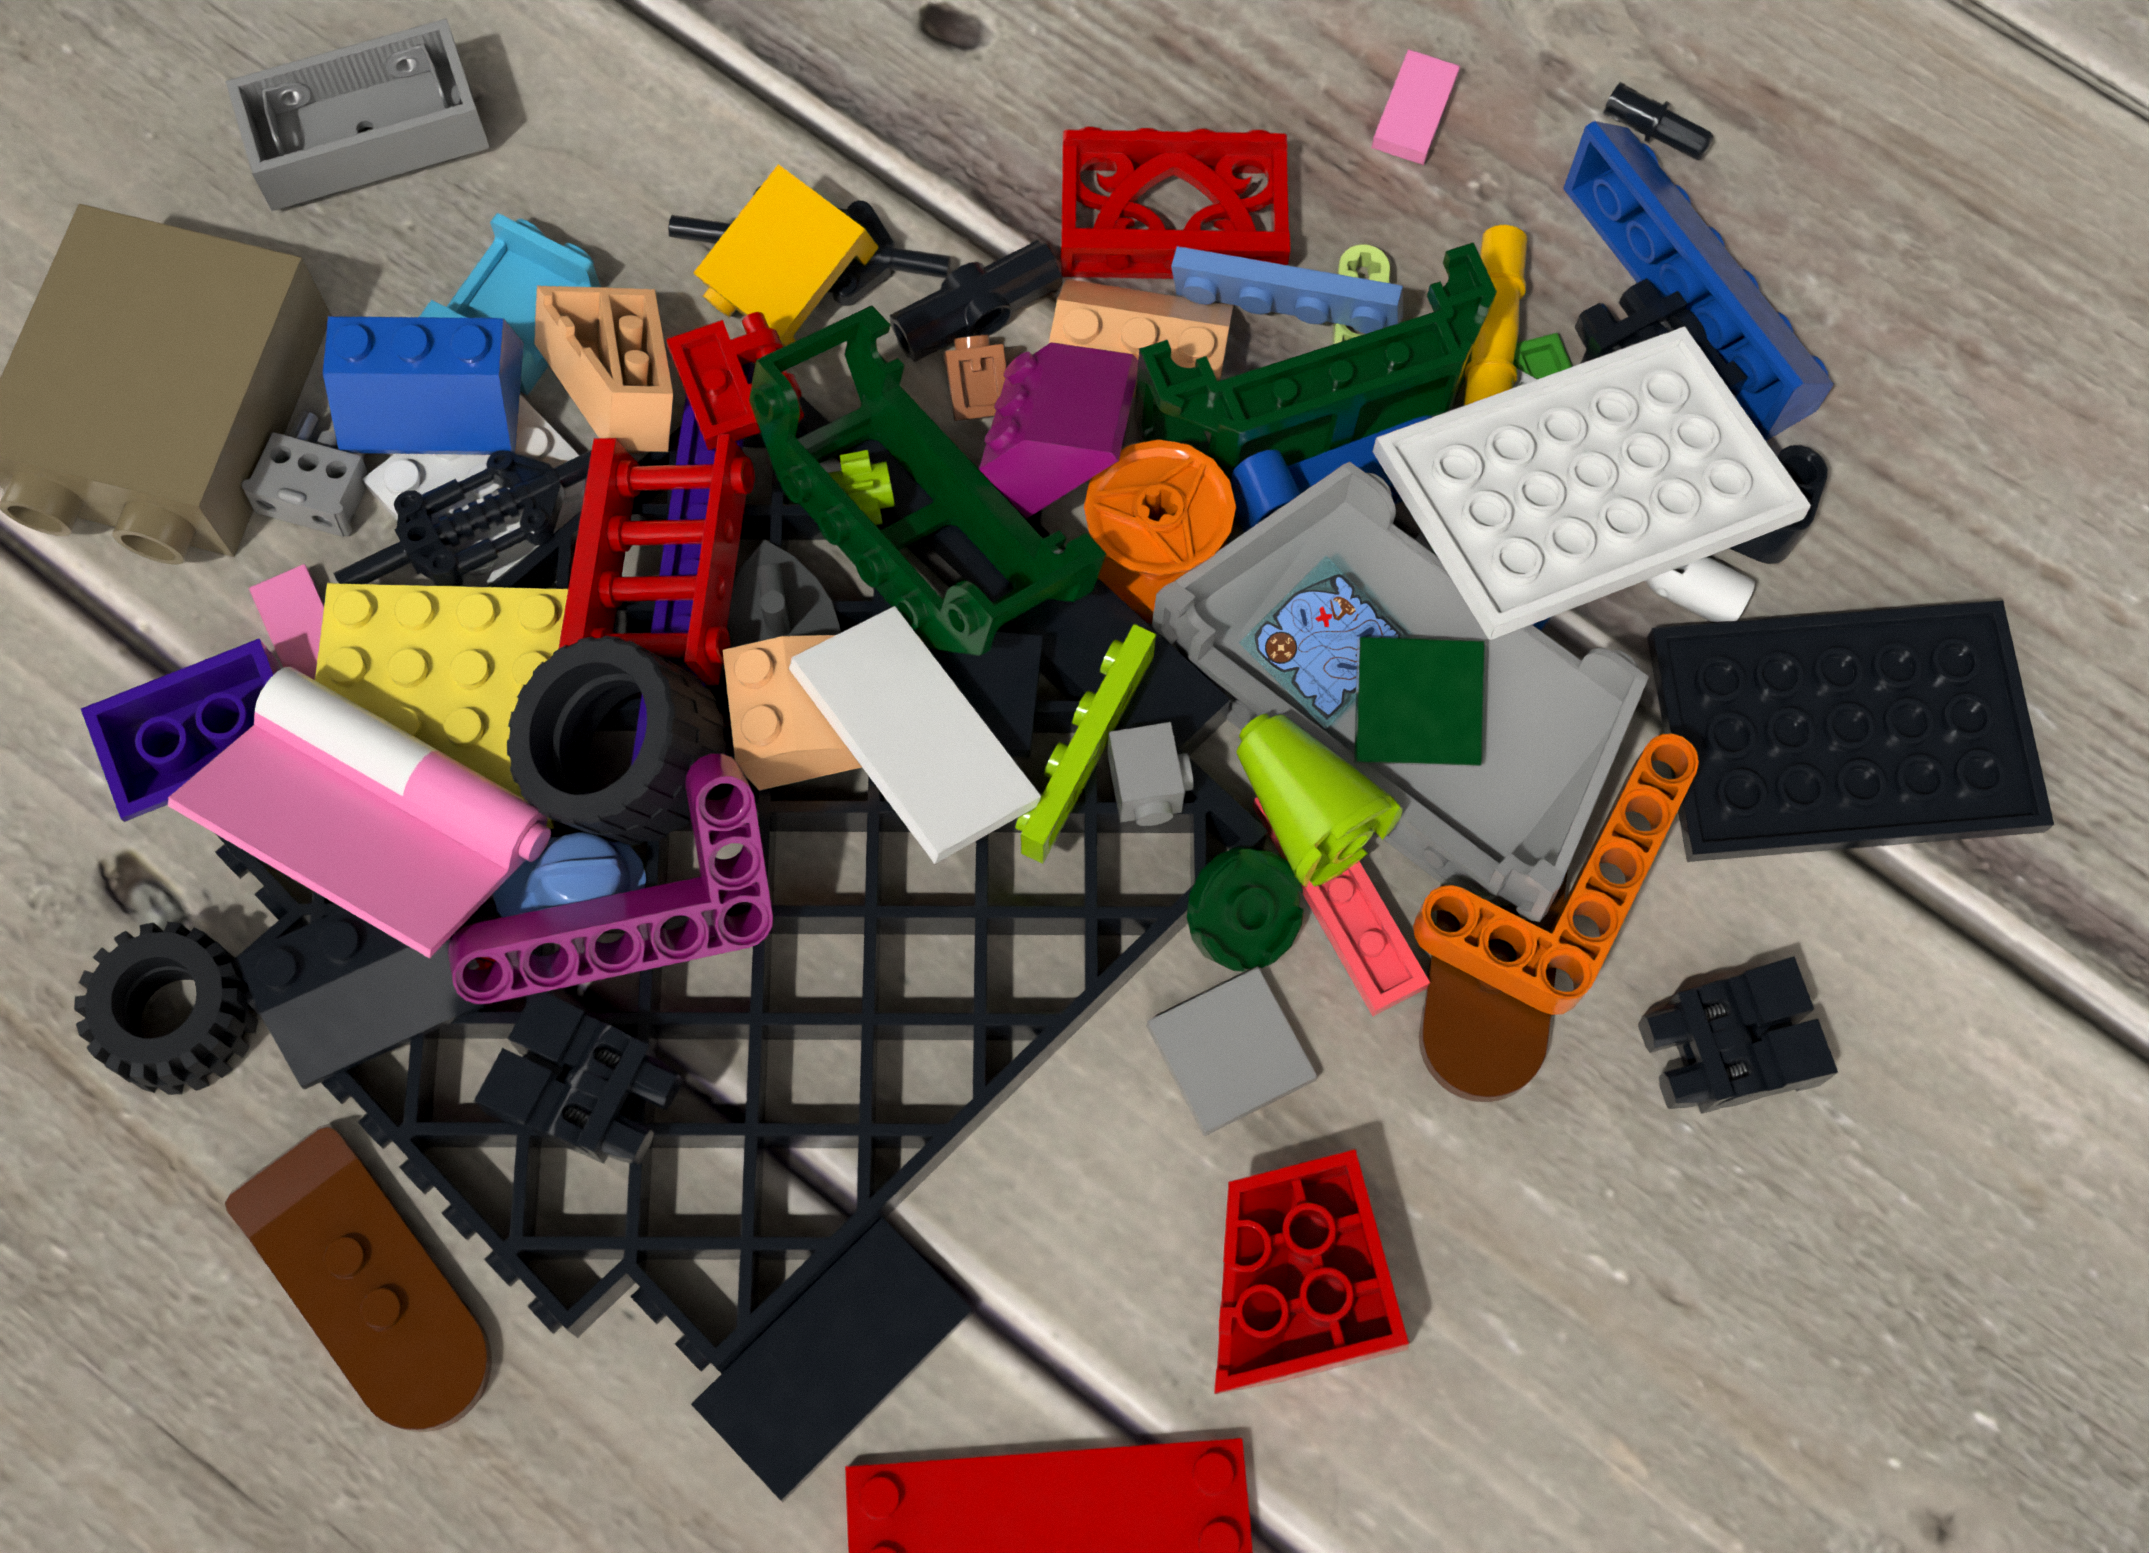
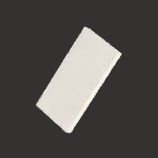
M895 606L792 657L789 666L791 673L934 864L1037 807L1041 795Z

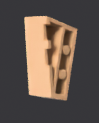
M537 286L534 344L599 438H617L629 453L668 452L673 389L655 289Z

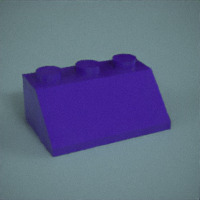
M260 638L81 708L121 820L126 822L168 805L169 796L254 725L255 707L258 697L268 680L277 671L281 670L279 662Z

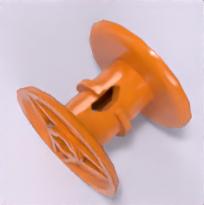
M1160 439L1131 444L1122 449L1118 462L1095 475L1089 481L1084 502L1090 537L1106 553L1098 578L1147 623L1152 624L1156 594L1164 586L1214 557L1217 551L1228 544L1227 537L1231 533L1236 504L1230 480L1214 459L1188 444Z

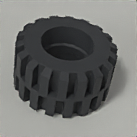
M154 922L140 925L139 936L133 937L129 932L124 931L114 937L118 945L109 953L101 947L92 957L100 964L94 973L84 970L79 980V984L84 986L87 992L86 995L75 996L74 1010L85 1017V1019L76 1023L79 1036L90 1043L86 1049L91 1055L129 1083L132 1082L139 1088L153 1093L159 1088L168 1095L183 1094L184 1084L198 1091L210 1086L207 1076L214 1072L223 1078L233 1070L227 1061L234 1053L243 1058L250 1046L242 1039L245 1033H256L258 1019L249 1013V1010L253 1008L246 1002V995L239 990L245 984V981L240 977L237 967L230 963L235 958L207 933L195 927L190 931L182 923L167 922L164 931ZM194 980L196 1000L187 1020L170 1034L158 1038H143L141 1017L150 997L161 987L171 982Z

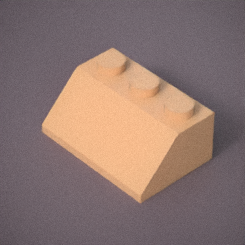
M1066 279L1057 299L1049 343L1129 353L1138 359L1140 348L1168 340L1171 347V358L1177 365L1184 368L1195 367L1196 359L1207 356L1217 381H1221L1234 305L1215 302L1212 304H1198L1184 297ZM1135 384V389H1134V393H1133V397H1134V398H1135V394H1136V384Z

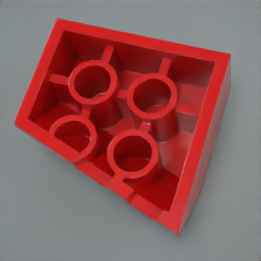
M1356 1149L1228 1182L1215 1395L1280 1383L1408 1350V1337Z

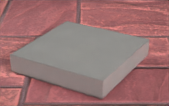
M1259 967L1147 1021V1028L1204 1137L1315 1082L1318 1077Z

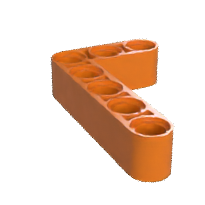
M1672 733L1660 734L1651 739L1631 767L1550 932L1464 888L1447 885L1432 890L1425 898L1416 915L1413 930L1414 937L1419 946L1429 954L1541 1012L1559 1015L1572 1010L1593 985L1695 777L1699 760L1693 745L1684 737ZM1651 761H1661L1668 764L1675 772L1676 779H1666L1658 775L1654 771ZM1634 811L1642 814L1650 823L1651 831L1635 829L1626 819L1625 812ZM1610 863L1616 865L1623 872L1626 883L1615 884L1608 881L1600 872L1599 864ZM1437 910L1451 912L1458 919L1460 930L1457 932L1440 930L1432 921L1431 913ZM1583 915L1591 918L1599 927L1600 936L1590 938L1582 935L1574 926L1573 916ZM1492 939L1507 941L1515 949L1517 960L1513 962L1498 960L1489 950L1488 941ZM1557 968L1569 974L1573 981V991L1563 992L1556 990L1547 980L1546 970Z

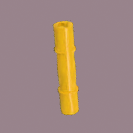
M1493 226L1487 229L1482 236L1480 257L1497 293L1473 345L1471 362L1465 368L1467 384L1464 406L1510 390L1517 381V369L1513 363L1519 333V301L1526 291L1524 271L1527 236L1521 229L1515 226Z

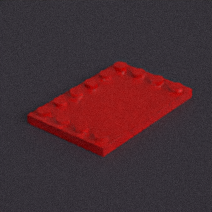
M1243 1438L845 1466L848 1553H1253Z

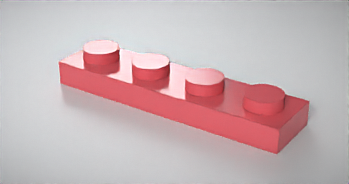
M1255 798L1252 807L1264 828L1268 830V835L1279 854L1288 861L1258 798ZM1360 861L1339 876L1320 886L1314 887L1310 881L1307 887L1302 885L1303 896L1372 1016L1427 989L1430 981Z

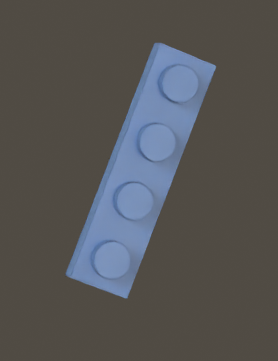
M1179 246L1176 248L1171 266L1176 295L1184 296L1198 304L1219 302L1240 306L1245 311L1253 314L1275 312L1292 315L1309 324L1337 323L1352 326L1355 330L1365 334L1401 323L1403 318L1402 285Z

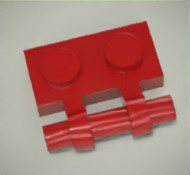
M754 312L745 316L742 324L746 334L730 339L723 320L666 339L671 357L708 451L716 448L719 434H730L734 441L760 433L749 402L752 383L748 384L741 365L750 362L756 363L757 359L783 347L778 332L775 329L769 328L765 315L761 312ZM787 370L781 372L790 382L797 399H799L802 391L795 375L787 373ZM799 403V407H800V417H799V421H800V420H802V418L804 417V413H803V410H802L801 405H800V403Z

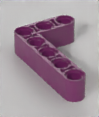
M708 754L693 763L687 773L686 791L701 877L474 923L463 927L452 937L448 946L452 981L457 993L466 1001L475 1004H489L742 950L763 941L772 928L773 914L755 798L740 765L733 758L724 754ZM729 783L734 785L732 792L724 799L719 801L705 799L708 791L718 784ZM730 843L743 845L741 851L734 857L729 859L715 857L717 852L725 845ZM739 902L752 903L744 914L739 916L725 915L727 910L734 904ZM678 915L689 917L687 922L677 929L667 930L661 928L663 923L671 917ZM610 929L625 931L620 939L612 943L597 941L603 932ZM544 943L561 945L554 954L549 956L531 954L537 946ZM477 957L495 959V962L490 967L483 970H472L466 967L467 963Z

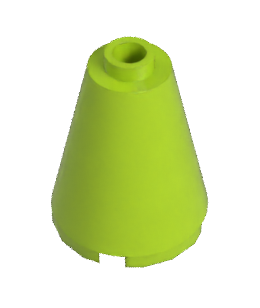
M1267 713L1261 714L1251 720L1241 730L1239 738L1242 742L1238 746L1236 754L1295 877L1303 886L1307 887L1309 881L1314 887L1320 886L1351 868L1368 854L1363 846L1369 841L1373 833L1376 832L1383 840L1401 818L1403 808L1393 796L1284 714L1270 717Z

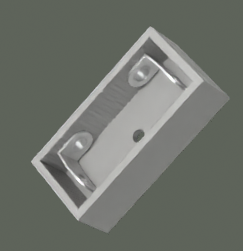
M447 18L225 81L252 174L271 211L490 148ZM365 127L373 128L372 130H368L367 132H361L359 134L360 130Z

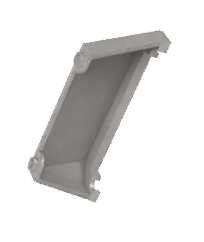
M1351 462L1340 466L1217 551L1214 557L1164 586L1156 594L1152 628L1169 644L1172 645L1174 643L1180 654L1230 699L1227 720L1242 730L1251 720L1261 714L1267 713L1270 717L1284 714L1395 798L1403 810L1397 824L1384 838L1391 846L1444 886L1454 885L1461 887L1499 907L1516 908L1522 919L1540 922L1543 919L1562 884L1649 678L1648 675L1639 670L1636 662L1629 655L1618 650L1611 651L1605 648H1594L1581 661L1532 624L1489 641L1439 558L1393 525L1396 508L1387 483L1376 474L1365 473ZM1340 574L1354 586V596L1359 595L1362 602L1369 601L1378 616L1385 617L1401 633L1400 638L1484 641L1481 766L1354 763L1356 692L1353 694L1345 692L1343 705L1326 720L1312 706L1313 698H1304L1291 683L1295 670L1281 672L1258 653L1255 633L1266 621L1278 626L1272 615L1293 594L1321 580ZM1330 580L1326 582V585L1323 582V585L1320 583L1307 589L1336 592L1331 587Z

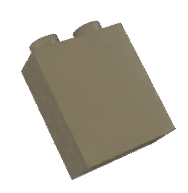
M79 203L0 377V487L4 490L0 500V510L9 518L28 528L54 536H69L77 518L115 527L112 536L121 546L137 555L160 563L182 564L190 546L235 557L253 513V508L241 484L244 480L251 478L272 433L285 434L326 333L328 316H332L302 257Z

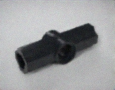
M1036 240L985 267L980 262H970L960 266L945 278L940 290L889 315L890 324L898 344L907 358L910 357L916 362L953 343L954 339L963 338L967 335L971 337L994 334L1009 321L1013 311L1062 287V275L1057 266L1056 259L1046 243L1042 244Z

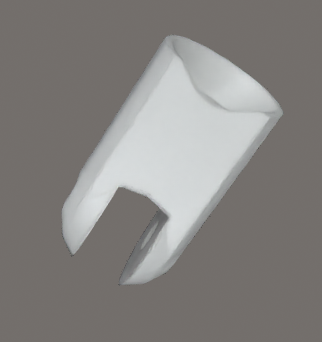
M1708 556L1646 580L1647 585L1657 595L1713 623L1737 621L1746 607L1755 586L1754 579Z

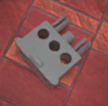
M302 411L289 436L272 433L251 478L242 482V488L257 514L342 537L349 536L352 533L350 522L367 488L362 480L368 475L363 461L366 453H348L337 450L336 435L330 431H322L316 444L311 443L310 440L319 423V419L311 412L308 414L307 411Z

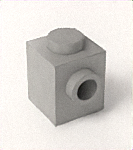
M1171 722L1109 732L1107 755L1120 822L1136 820V824L1140 826H1152L1167 822L1173 818V814L1181 813L1185 791L1193 790V776L1188 754H1177Z

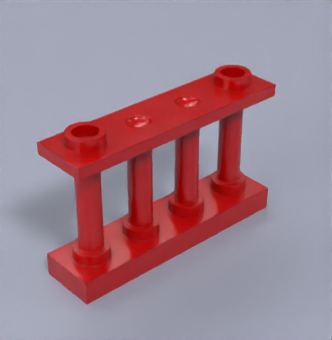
M730 434L718 435L714 464L640 466L617 438L593 439L558 649L565 645L570 646L577 643L582 638L591 636L603 638L605 635L615 636L627 642L632 641L663 658H684V663L707 686H719L721 666L724 664L723 650L730 648L727 624L746 494L752 492L755 481L754 467L751 459L744 454ZM710 489L705 519L631 521L634 497L638 496L641 490ZM702 544L696 576L622 577L625 553L631 549L632 545ZM693 600L688 633H613L616 609L622 605L623 601Z

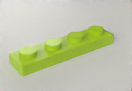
M1134 624L1124 643L1117 639L1112 642L1100 668V673L1106 675L1096 694L1089 690L1084 694L1072 720V724L1078 726L1077 731L1068 746L1061 742L1058 743L1047 763L1044 776L1050 778V781L1037 807L1018 817L1015 829L1022 832L1021 854L1044 864L1108 744L1109 732L1116 729L1153 659L1156 634Z

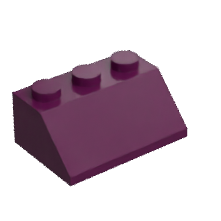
M1050 342L1033 355L1029 351L1020 354L1007 366L1004 371L1005 381L1001 395L994 405L996 412L992 426L985 436L986 446L979 470L1026 519L1119 461L1137 379L1138 359L1129 353Z

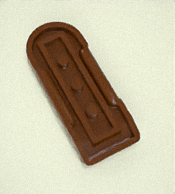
M1568 869L1543 919L1540 922L1526 921L1550 932L1564 904ZM1500 906L1508 912L1520 917L1516 908ZM1437 910L1435 926L1446 932H1457L1460 930V923L1456 916L1445 910ZM1501 939L1488 941L1489 950L1498 960L1504 962L1517 960L1515 949L1507 941ZM1431 955L1428 972L1430 984L1426 989L1419 1029L1421 1056L1431 1076L1450 1093L1474 1102L1499 1101L1518 1093L1533 1079L1543 1064L1548 1046L1551 1014L1541 1012ZM1550 968L1546 970V976L1550 985L1554 987L1556 968Z
M330 1124L319 1126L231 1191L225 1201L228 1214L250 1240L359 1397L376 1417L406 1431L430 1432L456 1423L474 1408L482 1397L491 1374L492 1353L486 1332L395 1209L364 1162L336 1127Z

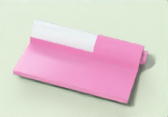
M284 667L277 671L262 689L256 702L254 725L168 797V806L428 958L526 860L529 862L535 861L546 848L551 836V829L546 827L548 817L539 813L536 806L529 804L525 799L292 667Z

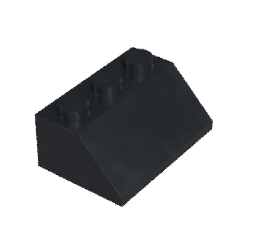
M346 909L237 956L259 1014L299 1085L304 1090L485 1008V1004H475L463 999L453 985L448 947L455 934L428 958Z

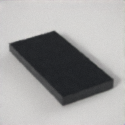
M882 1217L704 1390L691 1405L777 1498L784 1502L973 1313V1309Z

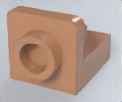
M988 335L954 339L955 350L943 353L944 364L947 367L954 422L994 416L996 412L994 405L1001 395L1005 381L1006 361L1003 344L990 345Z

